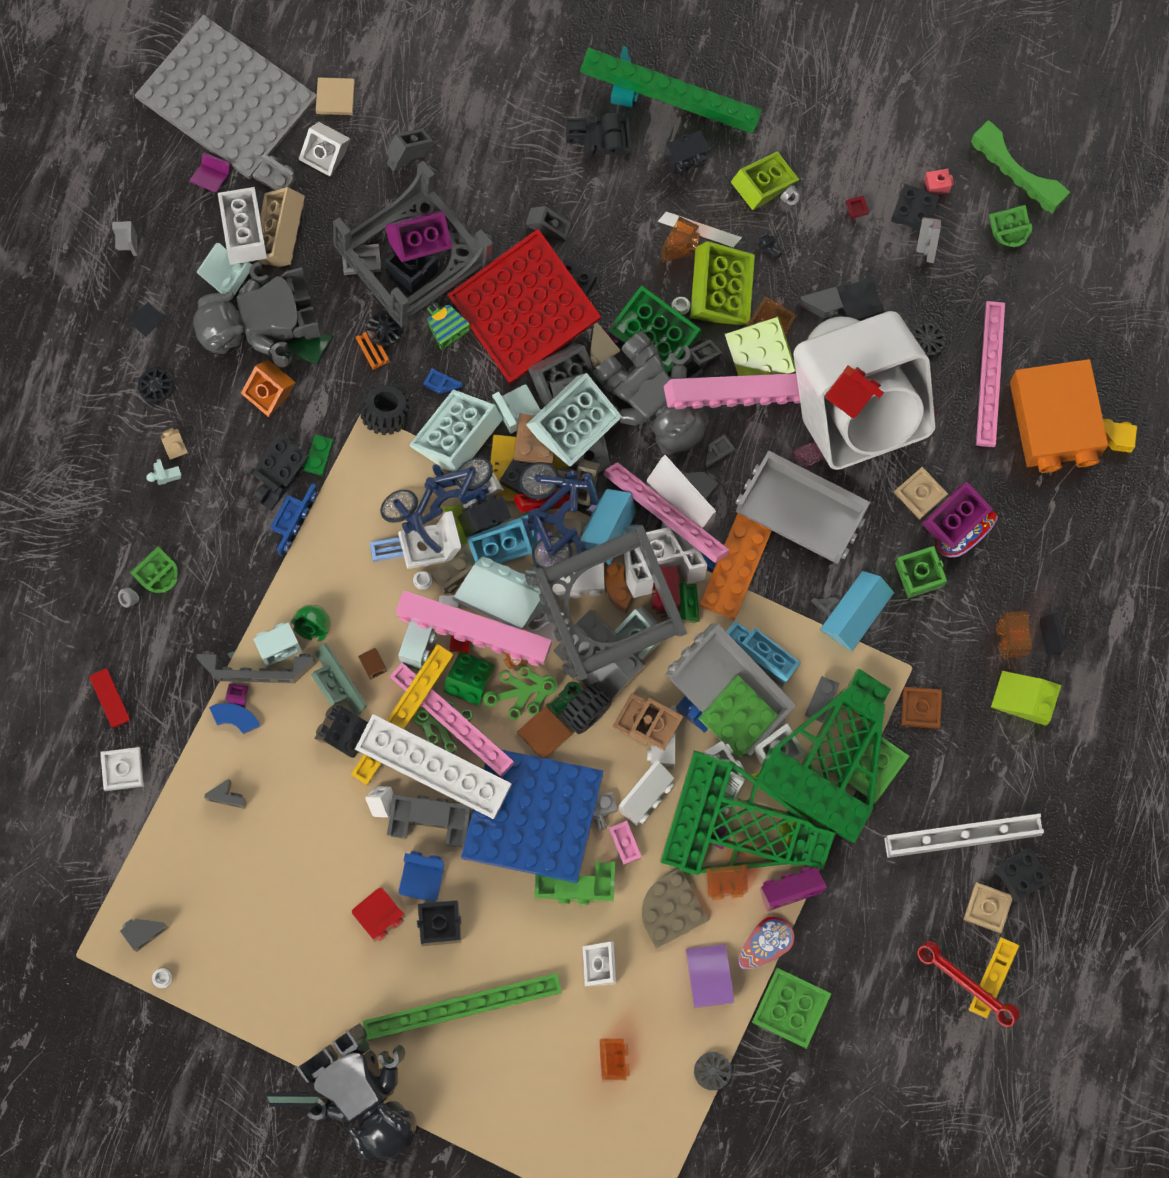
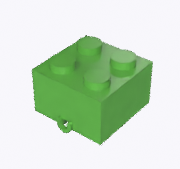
M934 546L898 557L895 562L908 598L942 588L947 583L942 569L944 567L943 562L939 560Z

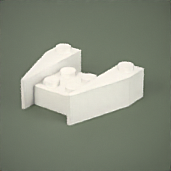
M664 522L662 523V529L646 532L660 568L678 566L687 584L705 580L707 563L697 548ZM640 547L624 553L626 584L633 598L651 594L654 581Z

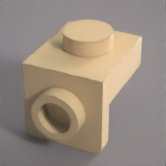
M170 428L163 432L161 440L170 460L188 453L178 429Z

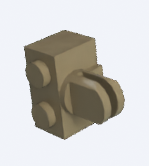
M582 459L578 470L561 466L557 472L559 477L566 478L567 472L576 471L580 481H585L584 474L590 473L596 486L600 464ZM578 489L579 504L589 506L591 503L588 489Z

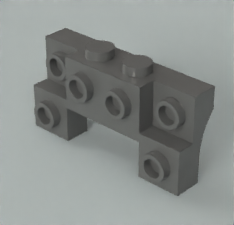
M393 795L387 836L407 839L409 825L415 824L448 829L446 845L464 847L471 807L448 803V800L443 798H437L434 801L422 795H417V798Z

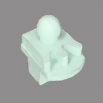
M157 459V463L153 465L154 473L151 472L147 475L148 481L154 482V480H157L159 485L181 479L178 466L164 470L160 459Z

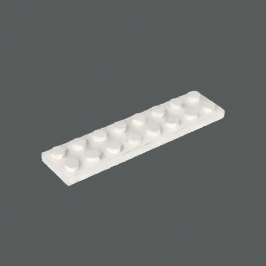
M372 714L355 750L492 819L496 818L512 786V783Z

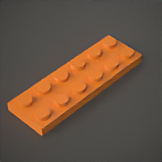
M737 513L724 545L729 549L728 555L717 562L699 607L735 621L772 530Z

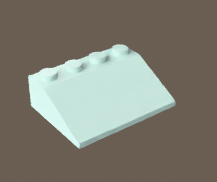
M585 373L572 380L526 426L540 442L568 466H572L622 416L589 375Z
M452 390L409 445L443 469L454 473L457 472L464 462L475 456L503 419L494 404Z
M483 556L474 564L453 597V601L521 630H524L546 606V604L542 605L540 601V590L528 586L525 574L516 572L508 566L501 565Z

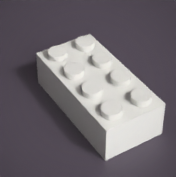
M255 187L218 193L230 265L267 259Z

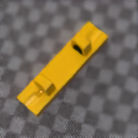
M1000 938L980 983V986L996 999L1019 949V945L1004 938ZM975 996L969 1008V1011L988 1019L992 1010Z

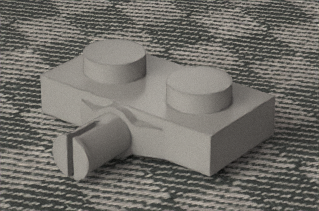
M612 792L598 795L592 820H596L599 831H602V828L603 830L606 829L603 818L608 814L618 812Z

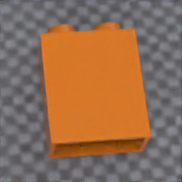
M1090 359L1015 370L1010 380V387L1026 466H1038L1039 472L1048 473L1061 469V462L1075 460L1077 467H1088L1099 463V457L1102 456L1108 447Z

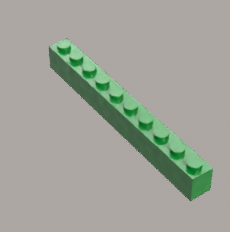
M591 48L587 49L580 69V73L751 134L757 126L762 110Z

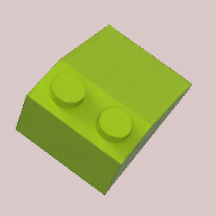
M777 151L740 169L731 183L750 208L754 210L781 194L790 185L797 183L799 178Z
M1002 671L991 708L1047 726L1051 721L1061 685L1040 678Z

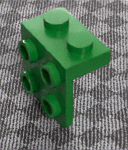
M460 652L446 677L443 692L479 706L484 689L494 671L495 665Z

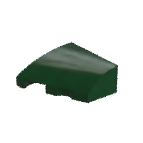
M320 335V337L309 340L304 336L300 338L293 336L292 339L286 342L288 350L284 354L300 361L303 359L318 365L324 351H327L333 335Z

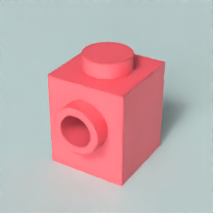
M948 169L926 172L924 182L927 192L935 195L950 193L954 181L953 176L949 175Z

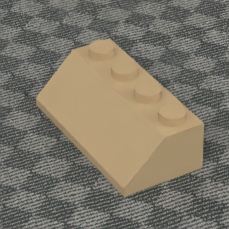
M288 187L265 193L260 219L267 259L250 262H261L264 265L276 267L290 265L293 258L292 253L296 243L297 230L300 225L301 211L304 206V195Z

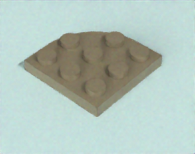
M680 869L656 881L644 898L642 906L643 924L656 949L708 921Z

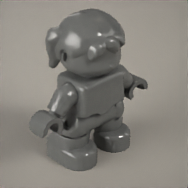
M261 262L254 263L250 267L251 280H248L239 290V295L236 298L239 308L237 311L234 305L229 302L234 298L233 292L208 294L198 300V310L193 319L195 334L200 344L212 353H227L230 348L236 347L241 343L243 338L242 332H245L247 342L256 351L267 355L272 354L273 361L277 366L286 367L289 364L286 356H279L278 354L280 352H287L288 345L285 342L275 344L274 339L290 340L293 338V335L297 338L304 336L307 340L320 337L313 307L301 309L300 311L296 309V306L311 305L302 267L286 271L280 277L277 276L270 281L269 276L266 274L262 277L257 276L262 273L263 267Z
M643 331L638 332L621 349L629 360L633 361V367L626 371L616 357L611 356L599 364L592 374L607 392L633 407L622 409L621 411L615 407L622 417L613 426L619 421L623 424L636 426L644 421L652 422L654 420L650 427L655 434L661 453L669 456L675 453L686 452L702 440L706 426L709 423V415L702 409H694L692 406L684 409L668 408L664 385L671 379L687 378V368L684 366L690 363L692 358L691 352L685 345L683 350L686 352V356L681 360L676 359L674 353H670V358L675 366L672 367L669 377L666 374L656 346Z

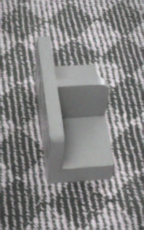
M112 222L116 249L131 250L133 256H137V233L132 222Z

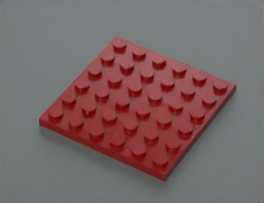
M539 229L447 294L463 318L470 324V328L510 384L529 372V367L551 356L602 319Z

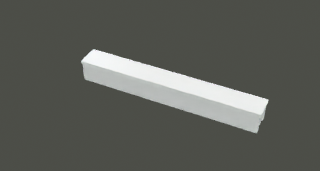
M1041 814L887 835L884 838L887 858L1042 836L1044 830L1041 825Z

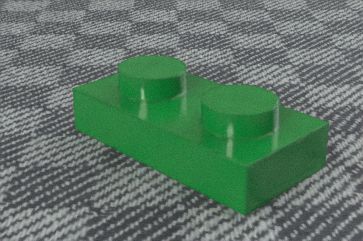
M319 435L314 436L308 455L309 459L304 468L305 472L319 476L324 475L333 446V439Z
M679 583L680 617L682 622H700L697 584Z

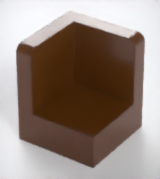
M376 648L358 656L370 680L387 672Z

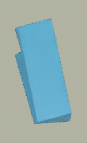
M610 489L605 490L584 527V533L579 540L584 542L585 548H593L625 534L624 527L631 524L637 512L632 494ZM613 558L606 561L605 563H607L608 565L611 564Z
M528 514L468 537L467 540L475 563L482 556L501 564L531 554L534 545L538 542V530H531L532 535L528 536L524 525V520L528 519Z
M862 571L820 630L852 652L894 594L893 590L881 576Z
M735 621L727 630L730 637L772 680L782 686L801 663L757 628L750 632Z

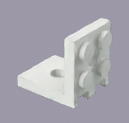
M452 511L445 512L436 525L424 527L430 538L442 548L440 553L434 552L414 530L409 534H406L404 530L399 531L398 534L407 569L446 563L453 560L461 549V544ZM424 543L427 550L420 551L417 544Z

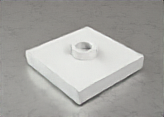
M140 747L101 752L104 791L144 786Z

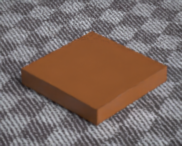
M904 687L902 692L901 726L940 729L942 690Z
M547 706L517 731L540 758L545 759L572 736V733Z

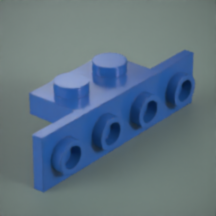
M313 483L303 501L287 495L270 527L272 531L284 536L277 548L281 556L290 549L293 535H297L301 527L299 524L302 518L305 519L307 517L310 503L314 502L317 498V488Z

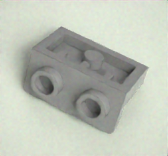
M264 154L262 156V163L252 174L253 178L273 191L286 187L290 188L296 180L294 170L287 165H281L274 156Z
M923 217L916 251L927 255L926 262L934 263L941 220Z

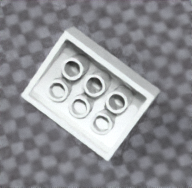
M664 455L648 477L646 485L706 532L709 531L714 525L715 509L670 459Z

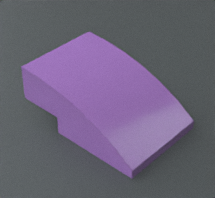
M726 945L686 949L693 1007L701 1008L733 1004L734 996Z

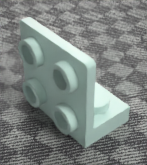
M216 243L197 273L221 294L233 292L235 295L249 274L252 264L243 262L230 265L227 249L220 243Z
M523 385L503 396L499 392L492 395L493 403L510 434L517 431L519 413L537 415L541 411L527 385Z

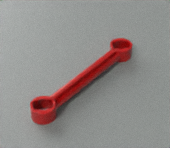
M927 941L918 949V957L923 963H934L997 1013V1020L1002 1026L1011 1027L1019 1020L1020 1012L1016 1006L1012 1004L1003 1005L945 959L935 942ZM925 948L929 949L932 952L933 956L930 954L928 955L925 951ZM1004 1011L1009 1012L1012 1018H1007Z

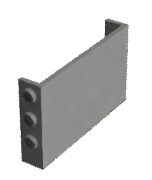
M768 451L761 465L757 464L752 473L754 475L753 479H748L746 482L744 495L740 493L735 503L738 505L736 512L838 564L841 558H846L850 550L847 548L848 544L854 543L858 535L855 533L857 528L861 530L866 520L863 517L870 502Z
M711 623L703 633H699L694 638L695 642L690 647H686L681 652L682 656L668 666V671L665 675L702 713L735 675H739L778 714L744 754L746 756L755 755V747L772 735L776 727L781 726L785 722V717L796 704L719 624Z

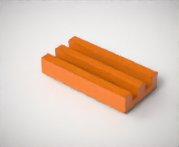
M366 332L362 333L361 336H356V340L373 370L390 362L383 347L376 344L384 358L381 361ZM362 340H366L378 363L374 364Z

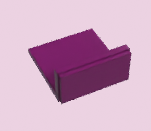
M204 152L202 154V163L189 182L217 192L230 173V162Z

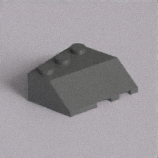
M577 343L567 346L528 368L544 406L553 399L550 385L552 381L587 373L594 382L597 380L592 374L594 368L585 346Z

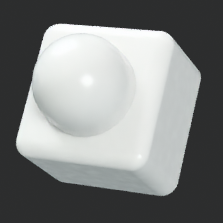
M888 311L862 321L851 317L830 318L820 323L811 332L806 341L796 346L794 361L803 422L832 469H843L929 437L935 430L929 358L897 312ZM847 365L853 369H856V367L860 368L866 373L864 377L869 381L873 378L881 385L879 389L884 392L880 399L873 395L856 418H851L825 398V394Z

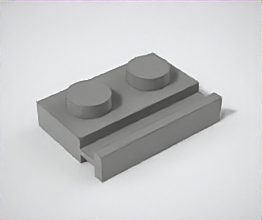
M379 244L361 245L353 250L372 273L381 272ZM342 257L344 275L357 274Z

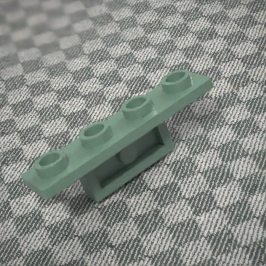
M327 643L322 644L315 654L323 668L315 670L311 674L312 678L331 707L346 701L353 713L359 715L367 707V704L336 659L333 651Z

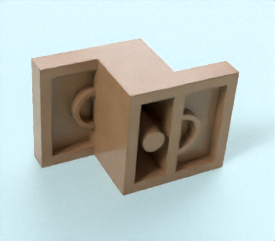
M519 413L514 460L531 463L544 462L552 465L553 452L540 442L526 426L535 415Z
M631 693L612 728L645 746L649 743L665 751L683 716L651 698L645 701Z

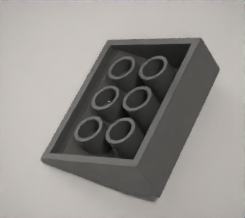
M589 610L575 624L576 628L591 640L602 643L622 640L595 610ZM576 634L572 636L575 639L574 645L579 640ZM560 642L553 651L562 660L564 656L561 649L564 647ZM582 642L578 648L580 655L583 656L588 652V643ZM594 646L592 655L596 654L595 651H600L598 646ZM634 653L587 674L588 678L581 681L586 686L596 683L613 701L647 665Z

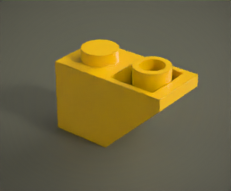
M1103 419L1108 446L1115 451L1131 453L1135 448L1137 426L1132 425L1130 422L1115 423L1113 420Z

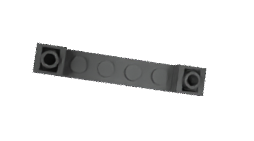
M204 651L202 654H197V659L217 681L296 683L315 665L314 657H311L310 654H299V657L294 656L293 672L286 668H281L279 671H271L269 668H260L259 671H252L251 668L246 667L240 668V670L221 667V670H218L219 658L214 652Z

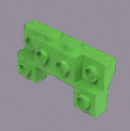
M595 861V876L579 875L578 883L535 875L534 899H551L558 901V904H570V901H577L578 905H590V902L594 901L614 902L615 862L599 863V861Z

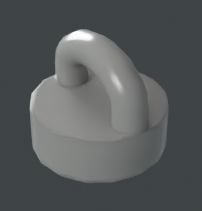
M790 185L780 196V199L784 203L795 205L800 199V194L793 185ZM794 194L795 199L791 201L789 198Z
M131 588L121 589L118 593L120 604L126 608L133 606L140 600L138 594Z

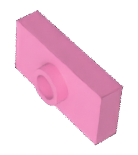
M627 821L609 828L623 865L642 858Z

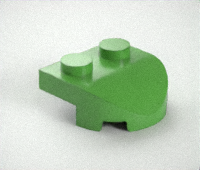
M1026 205L988 214L993 236L999 243L1005 246L1017 247L1024 244L1032 232V223H1029Z
M157 546L130 573L145 589L161 593L170 590L175 585L178 569L174 561Z

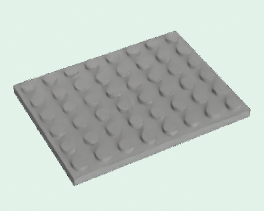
M205 15L198 20L135 94L136 99L214 155L230 162L231 167L249 180L262 163V156L264 154L270 156L317 100V95Z

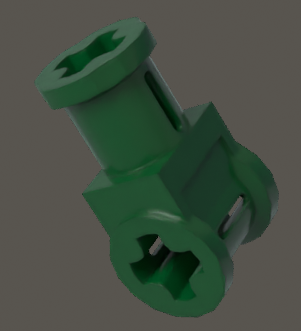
M577 682L567 683L558 694V697L552 703L546 704V706L558 718L559 713L582 691L581 686ZM570 690H576L577 694H570Z

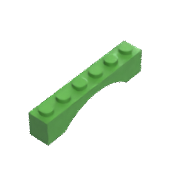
M989 120L973 135L971 142L974 148L982 151L990 162L998 165L1002 173L1009 175L1017 186L1025 189L1027 194L1032 199H1036L1044 210L1053 214L1068 199L1070 191L1057 180L1037 177L1020 167L1009 154L1003 140L1002 131Z

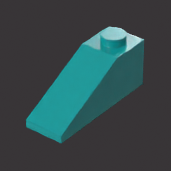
M623 46L620 59L631 63L627 47ZM613 85L611 103L632 108L633 102L638 100L639 93Z

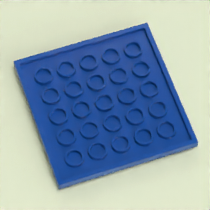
M501 750L515 762L503 777L486 763L484 770L512 783V786L495 819L473 809L461 859L578 883L602 782L603 770Z

